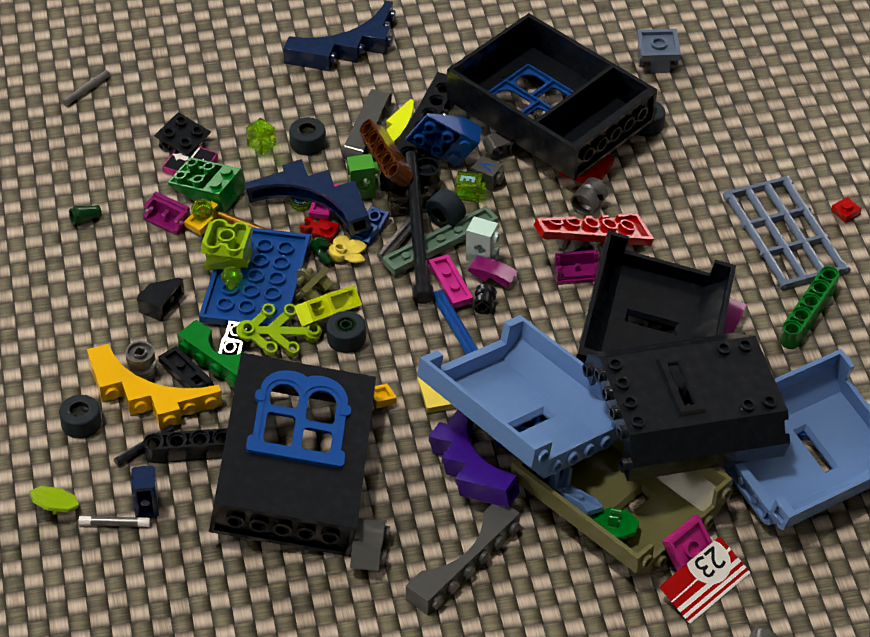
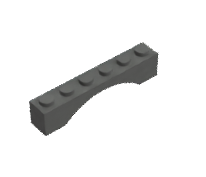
M490 505L483 512L481 531L471 548L457 560L447 565L421 571L406 585V601L426 615H429L434 609H439L444 600L450 594H454L465 579H470L475 570L480 565H484L495 550H500L505 541L519 531L520 513L512 507Z

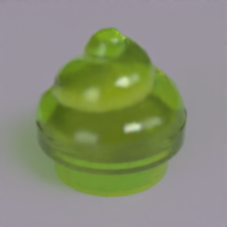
M225 267L221 273V280L230 290L234 289L243 278L241 269L238 267Z

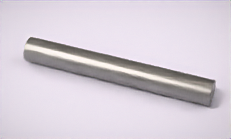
M105 70L62 100L63 105L67 107L111 76L110 72Z

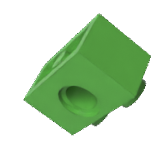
M371 154L347 157V183L355 181L362 200L376 198V189H379L378 178L375 177V174H379L377 162H373Z

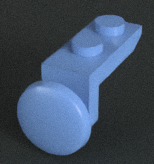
M570 466L546 478L536 473V477L586 515L592 516V514L603 511V506L597 498L570 484L573 470Z

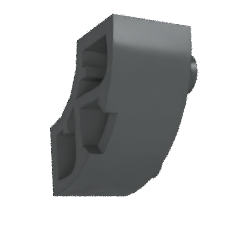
M358 517L357 530L352 544L350 568L379 571L380 565L385 566L386 551H383L384 540H389L390 526H386L387 520Z

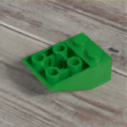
M191 157L168 181L169 186L200 205H208L211 201L217 203V212H226L246 189L241 168Z

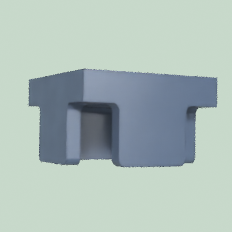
M677 29L637 30V58L639 66H643V62L650 61V73H669L671 61L674 62V65H678V62L681 60V51Z

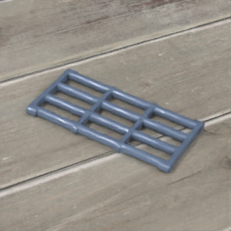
M789 176L725 191L723 193L724 199L733 208L742 223L743 229L750 235L760 251V256L767 262L782 290L811 283L819 271L825 267L813 250L812 245L822 243L837 267L835 268L838 269L839 275L850 272V267L843 261L829 240V235L825 234L811 213V208L806 205ZM784 185L798 208L787 210L774 188ZM765 190L779 213L768 215L755 193ZM746 195L760 218L749 220L736 197ZM803 215L817 236L806 238L793 218ZM784 220L797 241L786 243L774 223ZM766 225L778 246L767 248L755 227ZM803 248L818 272L807 275L792 251ZM783 253L798 277L788 280L773 256Z

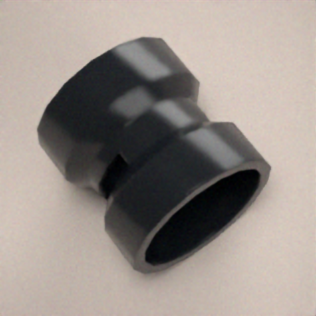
M489 284L478 285L472 308L480 314L491 313L497 295L496 289Z

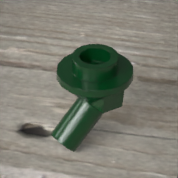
M316 237L310 241V249L314 251V255L318 256L328 266L333 262L325 252L331 245L330 241L323 237Z

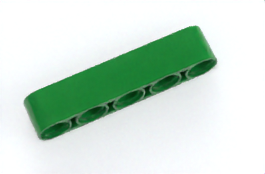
M825 266L819 271L783 323L780 343L784 348L795 349L800 345L835 294L839 280V271L835 267Z

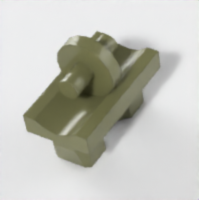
M324 266L313 277L314 270L312 268L308 270L300 268L296 272L298 278L296 284L299 286L304 284L305 286L295 295V299L299 301L303 298L305 301L320 297L321 295L313 288L315 285L325 293L334 284L326 275L330 270Z

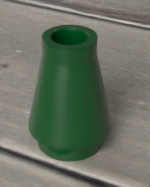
M74 205L73 208L69 209V218L73 225L77 224L80 226L102 216L99 205Z

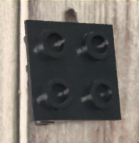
M178 112L154 137L159 139V148L161 150L169 149L171 146L188 156L211 131Z

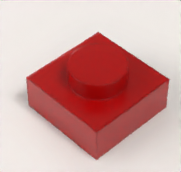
M849 197L833 204L831 211L844 223L861 215L862 210Z

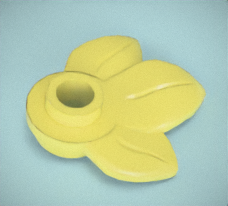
M342 235L333 240V244L329 246L328 253L330 258L336 262L347 260L351 263H361L365 259L360 253L365 251L367 245L361 240H350L347 236Z

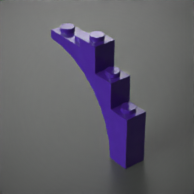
M457 409L455 414L448 420V423L439 422L435 429L430 432L429 443L431 444L432 453L442 456L446 475L456 477V485L458 486L460 496L510 508L520 493L517 476L492 466L476 453L470 444V435L474 422Z

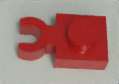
M305 217V225H300L301 233H312L313 239L323 237L330 241V244L340 230V224L321 218L318 222H315L311 217Z

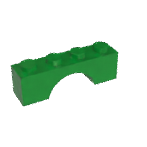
M198 320L193 321L177 334L178 348L184 354L193 358L198 365L206 367L214 376L226 381L230 387L235 388L241 353L224 355L212 349V330Z

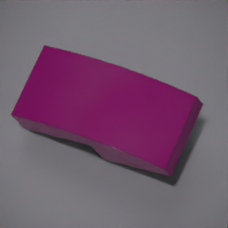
M476 256L467 270L484 282L490 277L508 288L518 272L504 263Z
M730 297L723 334L734 333L747 304Z

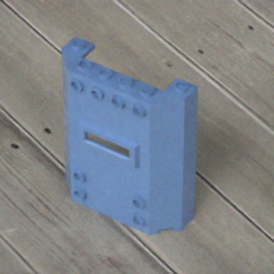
M521 315L504 322L499 341L442 365L443 354L438 350L420 357L417 377L543 478L556 474L560 470L573 466L577 462L609 448L617 438V427L614 420H611L609 416L607 401H604L602 398L600 383L596 381L595 385L590 386L588 378L583 374L582 366L584 363ZM543 415L547 418V420L520 433L514 429Z
M842 349L775 378L789 415V420H785V433L790 434V445L785 456L722 466L726 473L733 478L734 484L764 524H776L778 529L784 530L870 488V404L865 401L858 388L848 379L854 364ZM805 432L832 469L824 472L797 434Z

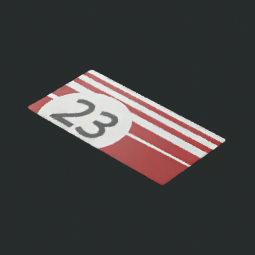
M718 537L662 583L659 588L687 622L692 623L749 575L750 571L725 541Z

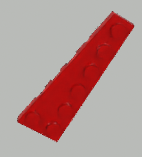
M638 213L617 214L616 217L612 218L608 215H601L600 218H593L591 215H588L584 219H578L575 216L536 218L534 223L540 237L546 240L558 239L604 243L609 230L629 236L627 244L651 246L654 241L653 236Z

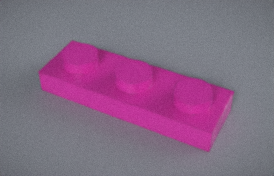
M447 254L430 259L429 268L453 308L456 309L472 304L473 296L450 256Z

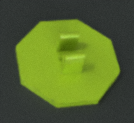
M40 486L30 490L32 502L42 507L43 510L53 511V515L59 512L68 513L79 507L76 496L61 488Z

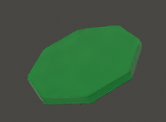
M609 507L603 509L602 512L592 514L591 519L619 540L634 536L639 526V520L629 511Z

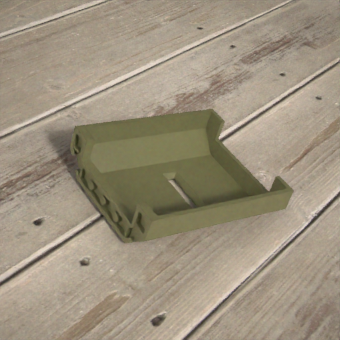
M617 437L609 448L601 450L591 457L570 466L573 468L570 484L597 498L602 504L603 509L609 507L623 509L641 493L648 497L645 502L631 512L639 520L636 534L619 540L591 519L592 516L586 515L536 477V472L518 457L511 462L510 473L517 476V481L521 486L636 574L651 575L657 569H662L668 559H670L662 541L694 515L700 516L706 529L710 528L724 503L732 494L733 478L718 467L627 481L625 474L619 468V459H621L625 448L622 440H619Z

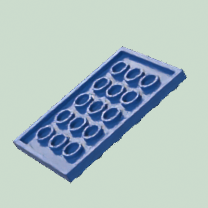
M253 228L251 241L252 256L248 268L213 270L199 314V322L228 325L229 320L236 322L251 321L262 311L264 304L270 303L275 307L274 316L269 319L267 318L260 326H268L283 313L285 305L293 304L298 288L296 272L304 267L311 234ZM266 309V310H265V311L268 312V313L272 312V311L269 310V309ZM288 321L282 327H287Z

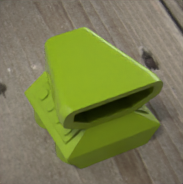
M224 219L209 221L201 244V253L207 254L203 269L248 268L252 256L251 241L253 228L249 227L245 222L228 224Z

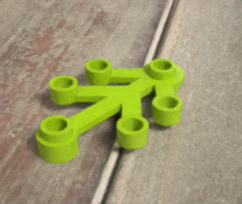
M267 303L263 305L262 311L253 320H244L238 323L236 334L245 342L253 341L263 349L267 356H274L276 354L278 344L286 351L288 356L295 357L299 353V344L294 341L289 342L283 336H303L307 342L315 343L319 341L322 330L316 323H310L306 327H282L289 319H293L296 316L295 305L293 304L285 305L283 313L268 326H260L267 318H272L275 313L274 305ZM266 309H269V310H271L272 312L268 313V312H266L265 310H266ZM260 335H267V336H269L273 341H268V342H267V341H266L264 338H262ZM267 347H272L274 350H268ZM290 347H293V348H295L296 350H295V351H291L289 348H290Z

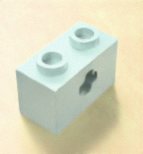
M473 217L466 230V261L473 262L476 256L497 260L500 248L497 247L500 239L498 223Z

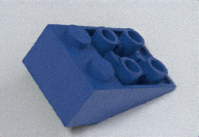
M427 113L405 140L458 167L479 145L482 127L465 117Z

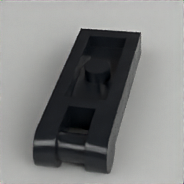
M177 346L158 356L159 363L185 388L214 386L211 378Z

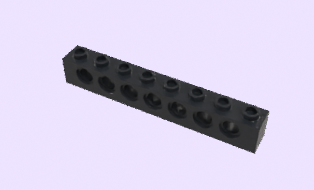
M436 73L396 145L404 159L405 153L408 151H416L418 159L427 157V151L405 140L427 113L448 116L449 111L454 109L455 105L447 100V74ZM381 172L380 190L404 196L408 185L401 187L385 177L384 173Z

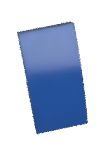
M372 205L367 211L371 230L352 236L350 234L351 238L361 240L368 245L379 235L391 217L389 212Z

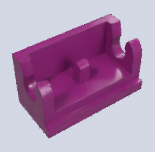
M155 191L143 207L149 209L143 215V220L176 236L186 228L184 221L190 216V208Z
M598 250L555 253L554 272L557 285L594 282L599 265Z

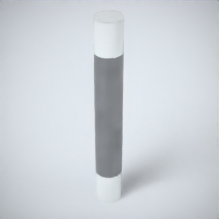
M79 516V526L150 527L151 524L150 518Z

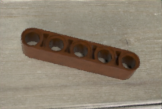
M371 119L365 120L360 127V135L385 177L401 187H406L413 178V172L387 130Z

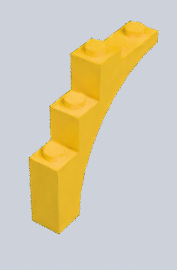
M109 344L87 349L89 366L101 401L124 397L131 416L153 410L159 429H163L168 425L182 424V416L223 406L219 385L203 388H176L149 382L125 368L114 356Z

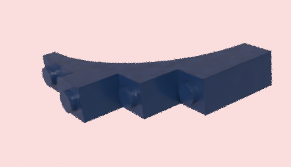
M385 0L381 9L371 19L347 32L313 38L289 36L283 48L284 64L330 71L332 64H335L337 59L357 63L360 55L363 56L365 51L386 54L388 47H391L393 42V36L390 35L391 21H394L396 11L393 10V2Z
M302 159L282 165V172L244 183L250 203L273 198H294L315 202L336 214L346 225L351 236L371 230L369 216L355 181L335 187L328 170L308 176Z

